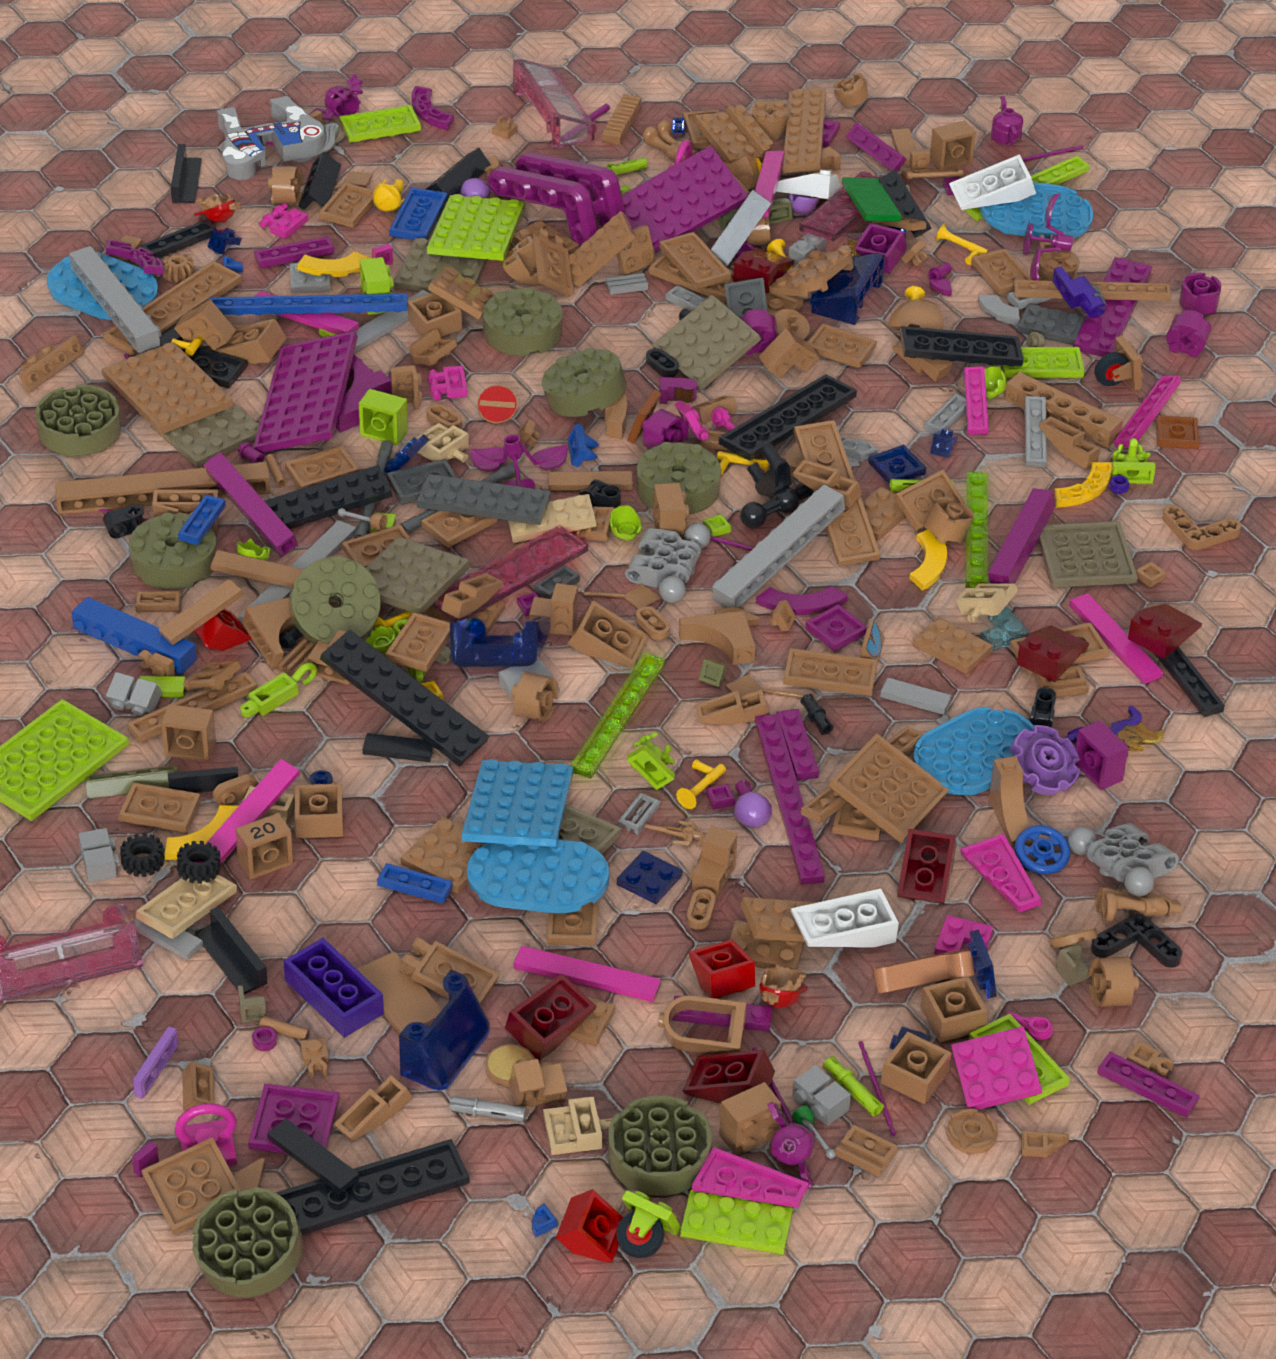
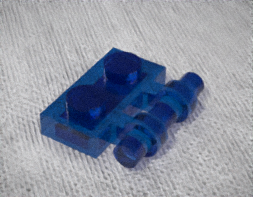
M424 434L418 439L413 437L405 447L395 454V458H391L387 462L384 469L385 472L390 473L400 469L429 439Z

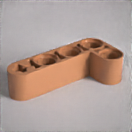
M956 950L873 968L877 993L890 992L950 978L957 979L976 975L971 950Z

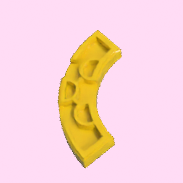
M353 251L347 257L333 260L304 255L297 265V270L317 276L331 274L332 277L348 276V273H359L360 260L371 258L356 251Z
M1091 462V471L1086 481L1082 484L1078 483L1070 487L1055 488L1054 498L1056 507L1080 505L1099 496L1107 488L1111 480L1112 462Z
M928 529L916 536V541L924 550L925 559L921 566L911 572L909 579L922 591L932 586L940 578L947 562L946 544L938 541L936 535Z
M219 805L215 817L202 829L185 836L167 837L164 854L165 860H177L179 848L181 846L184 847L186 843L191 845V841H196V844L204 841L205 845L239 806Z

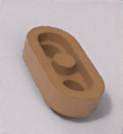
M432 404L427 407V419L432 423H440L447 428L454 425L461 429L462 417L458 413L442 404Z
M649 606L637 609L636 623L651 638L662 640L670 635V623L656 609Z
M245 774L219 784L213 791V798L218 805H230L244 799L249 787H256L259 783L253 775Z
M699 889L692 895L686 919L688 926L692 929L702 930L710 925L716 904V896L711 890Z

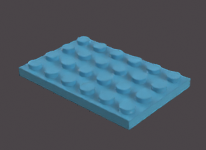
M495 759L482 760L462 831V841L557 847L573 778V766L563 763L543 764L541 762L521 763L519 761L504 762Z

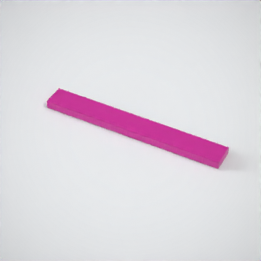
M785 150L766 151L755 191L768 200L771 205L762 217H768L770 214L783 166Z

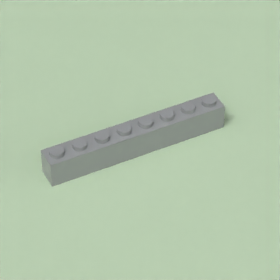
M91 246L69 253L73 272L139 354L160 346L159 337H161V331L159 327L152 323L151 317L144 313L142 306L135 302L134 296L127 292L125 285L119 282L117 275L111 272L106 262L102 261L99 252H95Z
M825 484L818 490H815L810 498L801 503L764 540L759 541L753 550L745 554L741 561L731 567L721 579L714 583L712 586L714 601L725 608H739L845 510L844 495Z

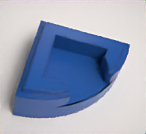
M223 257V266L236 273H243L241 262L232 260V257Z
M545 1203L536 1209L532 1219V1231L535 1237L558 1227V1220Z

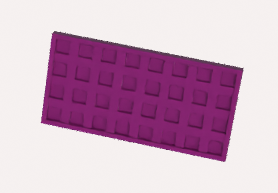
M355 331L286 345L280 348L253 446L254 449L260 453H267L272 450L287 449L302 444L307 445L311 442L326 441L334 437L358 339Z

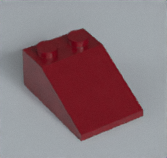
M762 249L743 252L734 262L733 282L764 278L765 291L768 293L770 291L769 287L776 282V279L782 277L794 264V260Z
M1168 604L1142 609L1131 619L1128 639L1165 659L1201 628L1202 623Z
M1050 625L1031 632L1020 643L1017 665L1056 682L1088 648L1089 643Z
M915 829L908 830L897 897L945 904L957 845L956 835Z
M561 974L509 1012L505 1029L540 1061L554 1051L597 1006L569 979Z
M764 1049L697 1056L683 1092L690 1096L721 1104L722 1101L764 1082L769 1087L775 1070Z

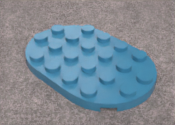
M1033 182L1035 195L1017 202L979 207L982 217L991 226L1000 230L1003 234L1024 237L1028 223L1033 224L1031 236L1040 237L1044 235V238L1050 239L1051 234L1057 235V233L1045 228L1047 203L1050 197L1055 194L1061 195L1057 198L1053 207L1050 224L1055 229L1064 231V235L1073 236V239L1083 235L1090 228L1093 219L1091 204L1087 199L1083 200L1078 196V192L1060 185Z
M99 252L102 261L106 262L111 272L117 275L119 282L125 285L127 292L134 296L137 304L144 307L158 297L157 281L152 274L144 273L142 268ZM69 256L64 257L62 261L50 270L47 276V285L53 299L91 316L111 320L71 269Z
M990 707L971 709L921 736L915 745L913 762L938 780L941 785L948 788V794L977 795L990 789L994 759L1014 756L1009 751L1012 741L1022 730L1027 729L1030 731L1034 726L1024 716L1008 709H1004V711L990 710Z
M558 839L557 847L485 843L470 857L467 865V879L470 889H473L478 894L479 899L494 906L546 913H571L581 910V906L590 902L594 904L604 895L609 885V867L603 855L584 842Z

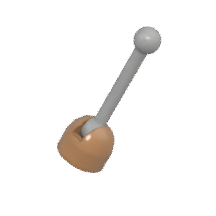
M343 508L338 510L340 517L349 516L369 521L371 528L378 531L384 530L387 524V516L385 514L375 513L371 517L347 512Z

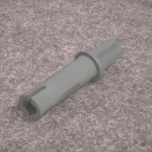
M452 1096L449 1105L451 1111L473 1114V1117L482 1115L524 1122L526 1106L485 1101L479 1099V1097L471 1099Z

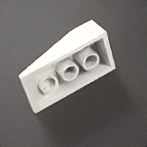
M1020 154L949 183L961 210L1017 202L1036 194L1032 178Z
M881 889L791 908L793 918L808 947H878L896 942L899 922Z

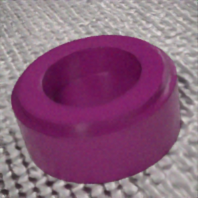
M259 1027L252 1034V1044L257 1050L269 1051L277 1045V1033L271 1027Z

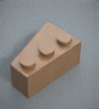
M154 490L152 502L153 515L156 517L164 513L192 514L205 494L219 498L218 490ZM219 516L211 526L216 538L218 535Z

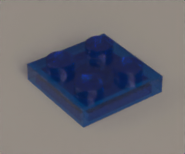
M904 444L869 456L868 463L889 485L890 479L910 480L926 474V466Z
M642 851L618 876L617 885L657 904L682 877L683 870L646 851Z
M980 931L969 932L970 942L967 943L968 950H971L974 969L978 974L976 981L979 990H984L987 999L996 997L992 961Z

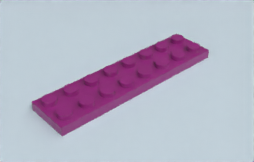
M1115 257L1103 282L1147 283L1152 266ZM1104 299L1106 302L1105 312L1096 318H1090L1087 314L1073 343V347H1079L1080 352L1100 357L1115 352V338L1123 334L1138 300Z

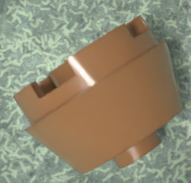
M853 73V77L846 80L841 78L833 85L835 88L834 96L844 107L858 106L868 98L867 79L861 73Z

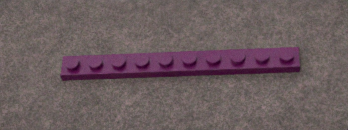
M778 714L755 716V725L800 884L823 883L825 875L809 820L801 815V808L804 806Z

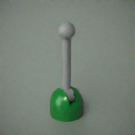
M807 1105L798 1108L792 1114L791 1118L796 1124L809 1128L811 1132L814 1131L816 1139L826 1151L827 1158L833 1159L836 1156L835 1150L829 1148L812 1125L814 1122L813 1112Z

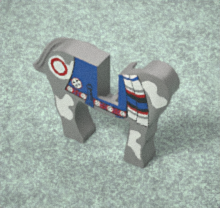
M288 96L270 99L271 116L280 122L262 124L247 129H241L235 107L217 110L218 127L225 134L222 158L226 162L227 175L237 180L253 177L257 172V161H261V167L266 165L265 149L263 147L266 145V142L270 141L274 144L283 161L308 162L313 160L316 155L329 151L335 145L336 138L340 132L339 125L337 123L322 125L318 120L309 116L303 108L294 104Z

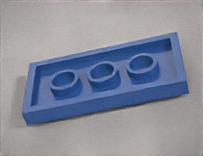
M411 187L389 229V236L400 239L414 240L415 238H425L428 240L448 199L447 193Z

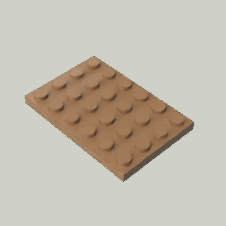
M174 342L166 343L161 347L129 357L124 361L111 364L102 369V376L160 435L233 407V399Z

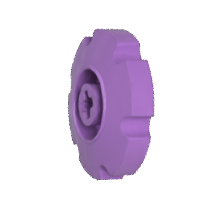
M1035 725L1030 731L1027 729L1022 730L1012 741L1009 751L1017 757L1023 770V783H1029L1032 791L1042 795L1053 796L1060 790L1063 792L1067 791L1077 780L1080 769L1076 766V763L1080 760L1077 750L1068 738H1061L1056 729Z

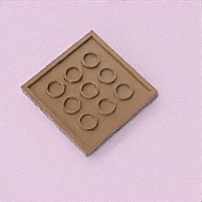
M877 733L828 784V787L900 843L907 838L908 830L915 829L949 791L948 788L941 785L938 780Z

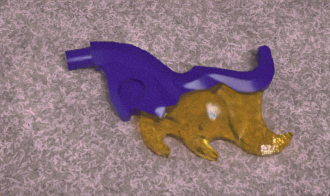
M1133 706L1128 707V713L1132 715L1131 718L1114 722L1110 727L1112 732L1121 741L1125 742L1129 748L1128 751H1143L1145 746L1138 744L1157 743L1163 739L1164 735L1163 729L1159 732L1147 729L1141 721V713ZM1084 727L1069 731L1065 738H1068L1071 743L1077 742L1078 730Z

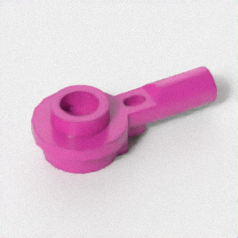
M722 407L714 409L711 419L716 427L724 426L728 431L736 428L730 420L727 409Z
M1011 1011L1007 1013V1015L1011 1014L1021 1026L1028 1029L1029 1035L1032 1038L1045 1040L1052 1036L1053 1026L1047 1018L1036 1016L1032 1018L1023 1017Z

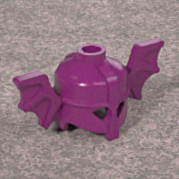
M354 74L347 80L350 89L343 86L331 87L326 92L324 100L327 109L316 108L311 113L319 110L322 112V119L332 121L334 115L340 118V116L356 114L359 111V104H361L357 95L363 93L360 88L363 84L362 80H359L357 75Z
M1000 96L1001 111L993 117L991 140H995L996 143H1001L1004 146L1007 144L1008 146H1013V143L1016 142L1015 139H1021L1023 117L1021 114L1016 113L1014 109L1007 108L1005 96Z
M768 1103V1108L774 1120L780 1125V1128L775 1131L771 1142V1153L773 1157L775 1156L782 1163L790 1166L799 1165L800 1176L803 1181L809 1183V1190L813 1188L812 1184L814 1183L809 1175V1172H811L810 1168L804 1161L810 1157L813 1151L814 1137L816 1135L814 1131L811 1132L801 1124H787L785 1115L779 1111L777 1103Z

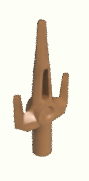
M679 821L678 823L689 827L676 828L648 824L644 826L648 829L681 837L684 841L673 840L672 843L686 846L692 845L693 840L700 841L702 834L705 833L696 831V824Z

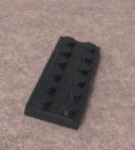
M901 326L900 329L904 357L1007 365L1009 367H1022L1024 359L1018 336Z
M377 465L267 499L265 503L291 529L336 515L340 508L348 511L393 496L380 466Z

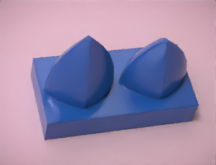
M575 424L567 441L571 465L579 467L583 460L590 461L598 457L589 448L597 447L599 444L590 436L584 434L582 425Z

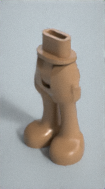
M662 120L657 130L653 126L647 127L643 133V141L649 146L665 151L667 156L675 161L678 148L683 141H678L670 135L672 130L670 122Z
M1101 887L1096 894V911L1102 913L1104 922L1112 921L1115 918L1116 911L1120 909L1135 910L1144 916H1171V913H1181L1182 906L1178 900H1170L1167 896L1158 895L1153 892L1148 893L1146 896L1137 897L1123 891Z

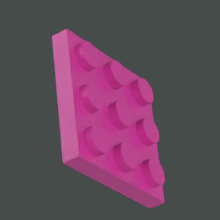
M1024 1026L951 1044L968 1109L980 1110L1042 1094V1088Z

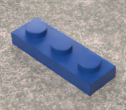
M205 494L179 531L178 540L199 545L225 508V499Z
M386 863L377 878V886L444 904L453 888V881Z

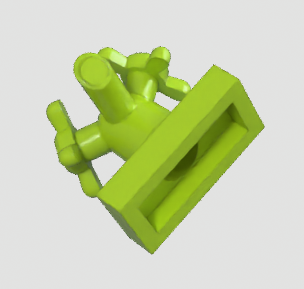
M1135 438L1130 440L1128 454L1126 455L1121 453L1124 445L1120 444L1118 450L1113 452L1111 479L1115 475H1122L1128 479L1129 483L1153 484L1156 468L1155 462H1147L1151 454L1144 451L1142 445L1138 444Z
M653 732L650 735L642 736L639 741L633 744L634 748L640 745L643 746L628 754L627 761L631 764L632 768L637 770L658 790L674 780L675 773L667 764H674L675 761L670 758V745L665 746L664 752L658 746L653 745L651 739L658 736L657 732Z

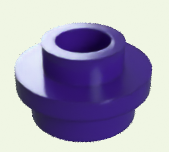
M1122 475L1113 476L1108 485L1109 489L1116 494L1127 492L1130 486L1128 479Z

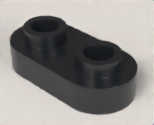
M650 349L647 351L646 363L664 377H673L678 374L679 363L661 349Z

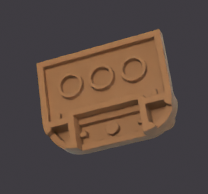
M736 105V107L728 106L726 112L705 113L694 116L693 122L725 163H733L746 155L758 158L760 162H763L766 151H770L773 141L742 105Z
M841 246L836 252H821L820 250L810 252L805 259L799 261L785 275L776 279V282L769 287L770 293L808 297L811 291H826L829 279L840 270L851 271L854 268L850 246Z

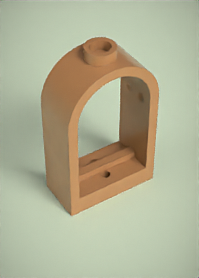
M682 996L673 1000L667 1006L665 1013L660 1012L658 1027L664 1028L665 1036L669 1043L682 1051L704 1054L741 1052L746 1018V1002ZM683 1010L731 1015L728 1042L682 1037L671 1029L670 1021L677 1013Z

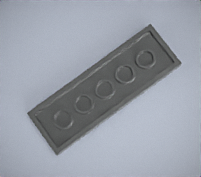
M428 474L417 499V507L540 525L551 499V491Z

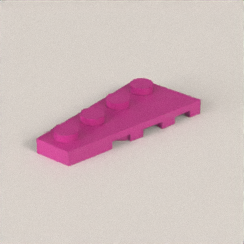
M1004 834L960 848L961 855L1019 913L1041 905L1040 896Z
M713 1147L707 1161L692 1183V1191L798 1208L808 1191L809 1183Z

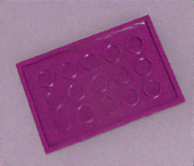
M709 146L624 193L622 199L626 217L632 229L642 225L648 226L655 254L661 250L660 241L696 231L742 205L748 194L714 148Z

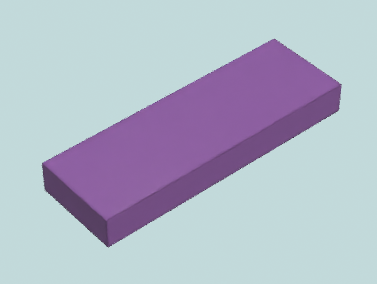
M168 1026L134 1077L133 1085L136 1097L143 1099L177 1049L178 1036L175 1028Z

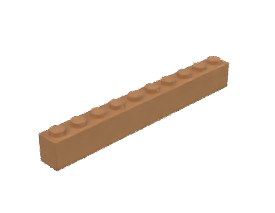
M267 462L232 465L258 495L270 494ZM205 468L55 482L58 515L92 512L100 509H122L135 504L142 507L152 506L154 490H218L219 498H228L208 476Z

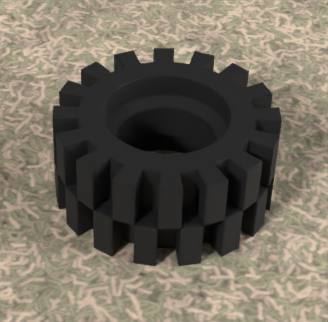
M142 833V837L134 834V839L130 836L127 838V842L123 841L122 846H120L124 871L127 870V873L130 875L134 872L136 877L139 874H142V877H146V873H149L151 876L154 874V870L158 872L160 866L163 867L164 865L163 844L158 837L154 838L152 834L147 837V833ZM140 853H147V854H149V855L144 856V857H137V856H135V855L140 854Z
M191 841V845L188 843L184 844V847L181 846L179 852H177L178 875L182 876V879L185 881L189 878L190 883H194V880H198V884H202V880H205L206 883L210 882V878L214 880L216 875L220 873V851H217L216 846L212 847V843L208 842L204 845V841H200V844H196V841Z

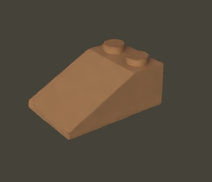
M270 319L235 328L236 331L228 343L214 351L247 360L251 364L262 362L265 364L273 359L274 354L282 347L287 337L277 320Z
M592 601L582 613L567 644L586 656L633 667L648 635L597 602Z

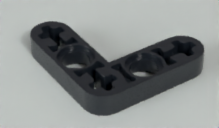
M1141 914L1132 915L1097 934L1098 937L1093 939L1091 944V952L1100 958L1109 957L1136 941L1165 967H1177L1182 958L1181 948L1149 918ZM1122 933L1126 935V938H1117L1115 934ZM1156 938L1160 940V943H1151L1149 939Z

